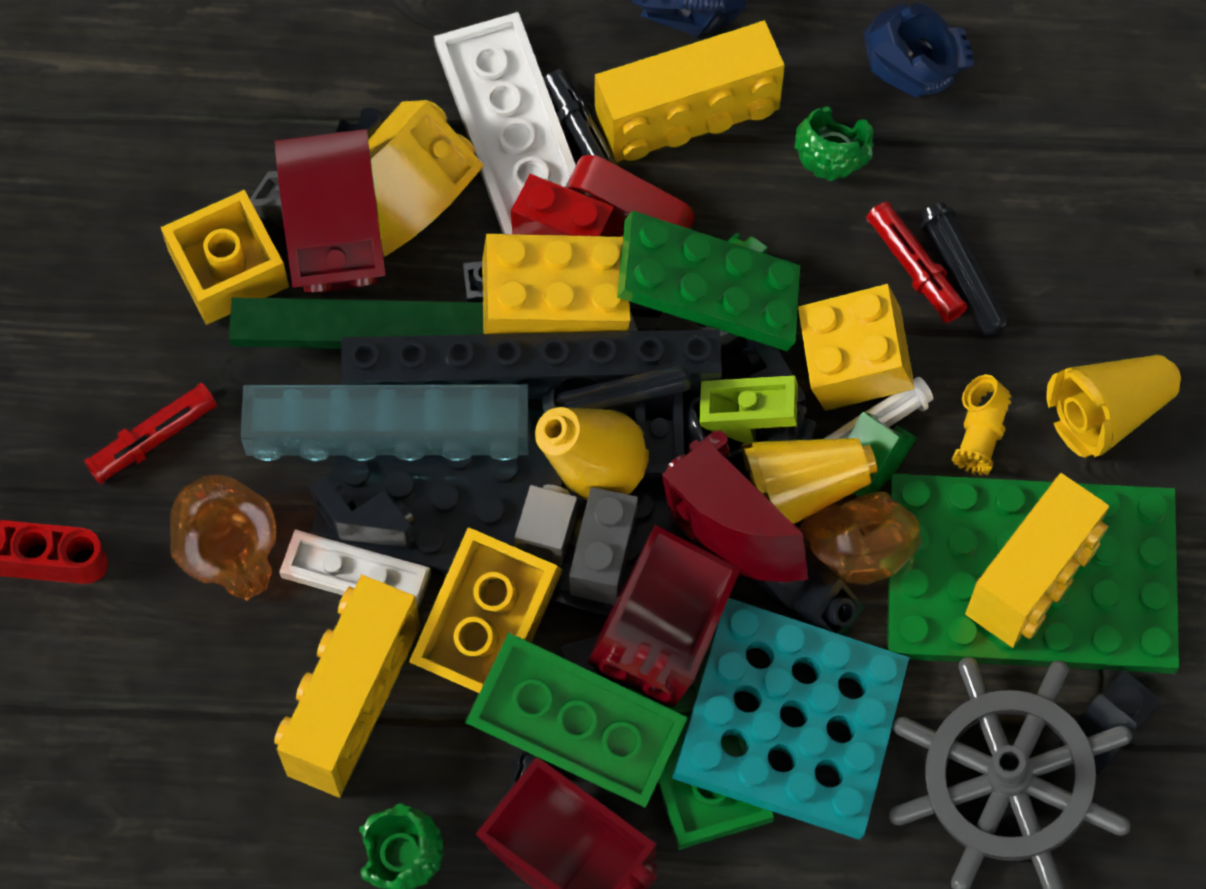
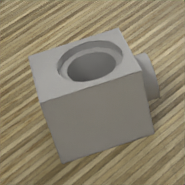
M530 485L515 534V548L562 566L577 517V497L570 495L569 491L559 486L544 485L543 488Z

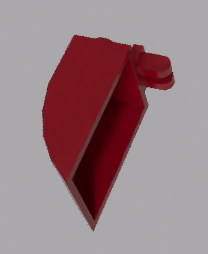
M367 129L274 140L292 286H303L305 292L321 293L365 287L366 285L376 283L377 277L386 276Z
M714 431L700 442L697 440L693 441L689 445V454L680 455L669 464L662 477L671 521L696 546L741 568L739 574L756 580L775 582L808 580L803 533L727 460L730 451L727 435L723 431Z
M654 525L611 609L587 663L600 669L607 677L621 680L643 691L650 699L675 707L695 679L741 568Z
M538 757L533 760L476 833L481 841L508 868L533 889H650L658 878L655 874L658 866L653 863L656 858V843Z

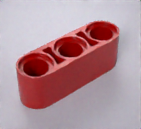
M596 155L582 156L578 160L565 188L613 206V234L619 237H623L625 219L632 210L688 229L692 228L696 218L691 207L683 201Z
M0 520V576L91 584L100 580L107 571L108 557L97 535L89 529ZM36 545L47 546L41 556L36 558L26 557L27 552ZM86 549L94 551L89 560L82 563L73 562V558L78 552Z

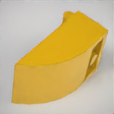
M431 101L401 102L368 139L384 257L407 243L431 224L451 205L484 167L483 163L474 154L476 150L473 144L464 136L456 134L446 122L447 116L445 112Z

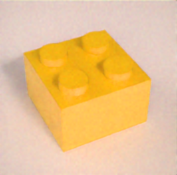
M245 190L161 227L168 252L206 325L231 313V297L266 298L289 287L284 263Z
M888 284L798 306L811 390L825 411L915 389L901 307Z

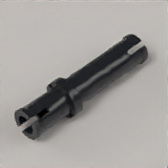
M558 69L549 73L544 78V82L549 96L558 111V120L562 127H567L582 156L596 155L620 167L592 119V108L587 99L581 98L567 70Z

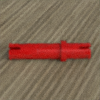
M882 202L868 213L867 221L874 227L893 255L914 280L912 287L915 291L926 296L944 323L952 322L966 311L967 303L961 299L945 278L947 272L944 267L933 262L916 237L892 208L890 202Z
M199 383L196 385L197 387L163 407L130 431L124 428L117 433L118 439L90 458H86L84 463L95 480L101 485L106 479L134 461L136 464L141 463L146 459L145 454L180 432L211 409H215L217 403L203 383ZM184 408L187 409L186 413H184L183 415H181L180 417H178L177 419H175L159 431L155 430L157 426H159L160 424H162L163 422H165L166 420H168ZM142 436H147V438L144 441H142L141 443H139L138 445H136L135 447H133L117 459L114 458L115 454H117L118 452H120L121 450H123L124 448H126Z

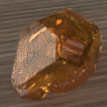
M208 475L195 480L183 487L172 504L170 512L171 557L175 559L176 564H179V568H183V572H187L188 576H192L193 579H198L199 582L203 581L204 584L210 582L219 583L231 595L245 601L268 589L272 575V568L267 561V556L270 553V549L275 546L276 524L274 523L276 520L274 519V514L271 513L270 503L239 481L227 476Z
M886 492L867 494L853 499L841 507L833 503L805 518L799 527L803 537L810 542L811 550L815 556L826 564L836 577H840L844 583L867 585L892 577L914 556L922 543L917 518L897 501L894 503Z

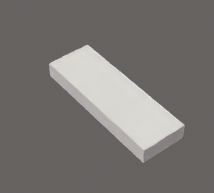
M295 530L279 573L281 578L343 595L349 586L355 588L361 574L415 595L417 609L419 610L431 570L429 567Z

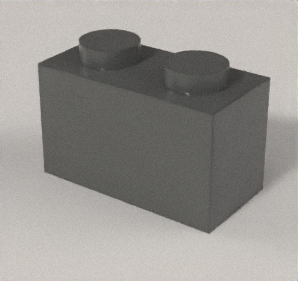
M593 487L590 488L569 574L570 596L614 605L620 593L635 530L638 497Z

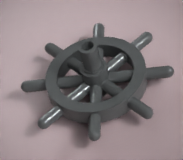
M965 657L959 662V671L970 700L955 709L943 721L937 731L906 717H899L893 722V731L898 736L929 749L925 768L928 795L893 807L889 812V819L894 825L900 826L934 813L936 814L946 831L957 842L966 847L951 879L953 889L970 888L984 856L1004 861L1032 859L1043 889H1064L1051 851L1070 839L1084 820L1118 836L1126 835L1131 829L1130 821L1126 817L1095 804L1092 800L1096 779L1093 756L1127 745L1132 740V732L1126 726H1118L1086 738V735L1073 717L1055 704L1069 672L1067 664L1063 661L1057 660L1050 665L1036 695L1015 690L989 693L976 660L971 657ZM1013 714L1026 716L1013 746L1008 744L998 718L999 715ZM979 722L992 756L965 745L958 740L968 729ZM1044 725L1052 729L1065 744V746L1030 758ZM949 759L984 774L947 788L946 771ZM1074 764L1075 785L1073 793L1038 778L1040 775ZM991 793L976 827L969 823L955 807ZM1029 795L1063 810L1062 814L1049 826L1041 829ZM1009 801L1023 836L1021 837L994 835Z

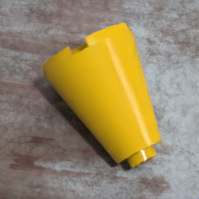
M1162 355L1065 368L1052 375L1047 385L1048 408L1056 406L1060 420L1053 424L1067 447L1080 457L1086 458L1090 455L1097 457L1109 451L1175 398L1179 393L1181 375L1177 366Z
M557 407L550 409L539 419L535 430L537 444L567 488L577 497L587 501L591 487L628 495L632 493L644 477L649 461V451L645 448L642 428L629 416L615 410Z
M859 438L763 441L741 445L745 470H751L749 472L750 482L792 524L871 484L870 474L877 472V465L871 446L866 445L862 447Z

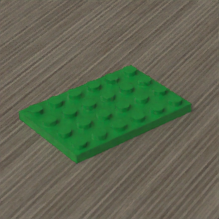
M892 474L890 479L887 650L907 656L909 660L960 662L965 657H971L979 664L1050 667L1054 661L1060 660L1065 662L1068 668L1125 670L1128 672L1176 674L1179 669L1175 488L1077 483L1109 505V509L1103 519V523L1109 527L1099 541L1101 543L1099 548L1085 567L1080 565L1072 577L1074 579L1060 601L1058 603L1052 602L1044 614L1046 615L1045 620L1033 637L1029 640L1022 635L1012 648L969 618L965 613L977 581L1053 482Z

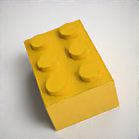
M486 234L482 258L484 334L628 331L630 324V302L617 298L623 237Z
M1060 473L977 581L965 615L1012 648L1022 635L1030 640L1045 620L1046 615L1044 614L1052 602L1058 603L1072 584L1074 580L1072 577L1080 565L1085 567L1101 544L1099 541L1109 527L1103 523L1109 505Z
M468 527L409 662L479 693L508 632L532 643L563 570L555 564Z

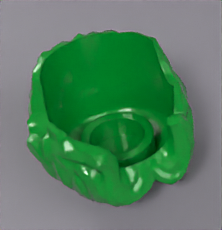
M826 106L823 109H815L808 118H805L800 123L796 131L794 148L797 149L799 159L807 171L813 172L815 177L834 181L848 177L862 166L867 165L873 157L872 148L874 145L873 128L869 124V120H858L855 127L851 129L836 123L832 119V109L830 106Z
M401 803L394 806V808L370 815L366 824L359 826L369 858L366 866L361 869V878L373 886L384 889H415L427 884L428 880L440 870L441 860L444 855L442 835L431 816L424 814L421 810L405 806Z

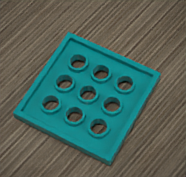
M728 598L714 631L672 779L860 840L866 831L909 657ZM752 648L763 650L769 656L770 666L764 669L751 666L746 659V651ZM798 663L809 665L816 674V681L811 684L799 682L793 676L792 666ZM844 678L856 681L861 687L862 697L858 699L845 697L838 688V681ZM741 691L751 693L758 702V709L750 713L741 711L736 707L733 695ZM788 706L798 709L803 714L804 725L798 728L787 726L780 717V709ZM830 722L844 724L850 731V741L838 743L832 740L827 733V724ZM727 735L739 737L745 744L746 754L740 757L728 755L722 749L721 738ZM779 750L788 754L792 760V770L788 772L774 770L768 762V753ZM819 766L833 768L838 774L839 785L833 788L822 786L815 777V768Z

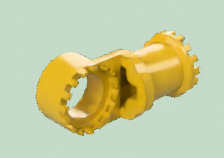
M985 374L973 379L967 385L962 397L963 406L968 409L964 420L966 432L960 449L955 450L952 461L960 469L966 467L965 471L967 472L972 468V474L975 475L977 472L979 475H988L992 470L994 463L991 458L997 440H1001L1004 435L1005 427L1002 423L1009 409L1008 406L1011 405L1009 400L1012 398L1009 394L1010 392L992 375ZM994 390L991 399L983 406H979V403L982 401L981 397H985L987 392Z

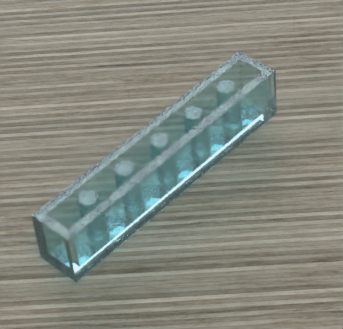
M243 385L241 441L246 456H253L263 461L277 460L281 456H301L303 459L311 461L324 460L328 456H348L354 460L367 461L374 459L376 455H395L398 459L407 461L419 460L424 455H443L446 459L456 461L466 460L471 455H490L497 460H513L518 455H529L528 385Z

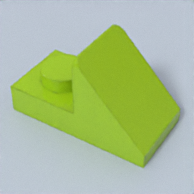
M795 375L701 381V427L713 432L723 431L727 437L746 444L756 442L757 428L797 426L798 384Z

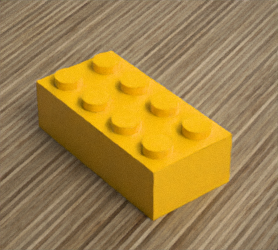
M764 20L595 74V120L616 162L625 159L627 161H635L643 158L650 151L665 146L678 147L699 135L709 132L712 134L722 133L731 128L733 124L749 119L762 120L769 117L774 111L780 109L785 64Z
M361 574L355 588L349 586L345 590L338 607V613L341 614V617L334 631L328 629L324 633L317 650V656L320 657L313 674L307 672L302 678L296 693V700L300 702L292 718L284 717L274 740V743L278 745L277 751L288 777L338 798H341L421 628L415 595Z

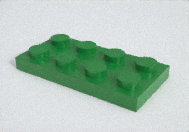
M633 210L628 215L624 224L617 298L784 351H788L795 344L800 265Z
M508 632L465 722L646 808L688 717Z
M712 638L694 681L677 705L672 707L664 702L654 701L688 717L657 782L679 850L771 823L774 818L770 810L672 779ZM625 683L627 689L650 699L643 691ZM727 735L721 738L722 749L728 755L740 757L746 754L745 744L739 737Z

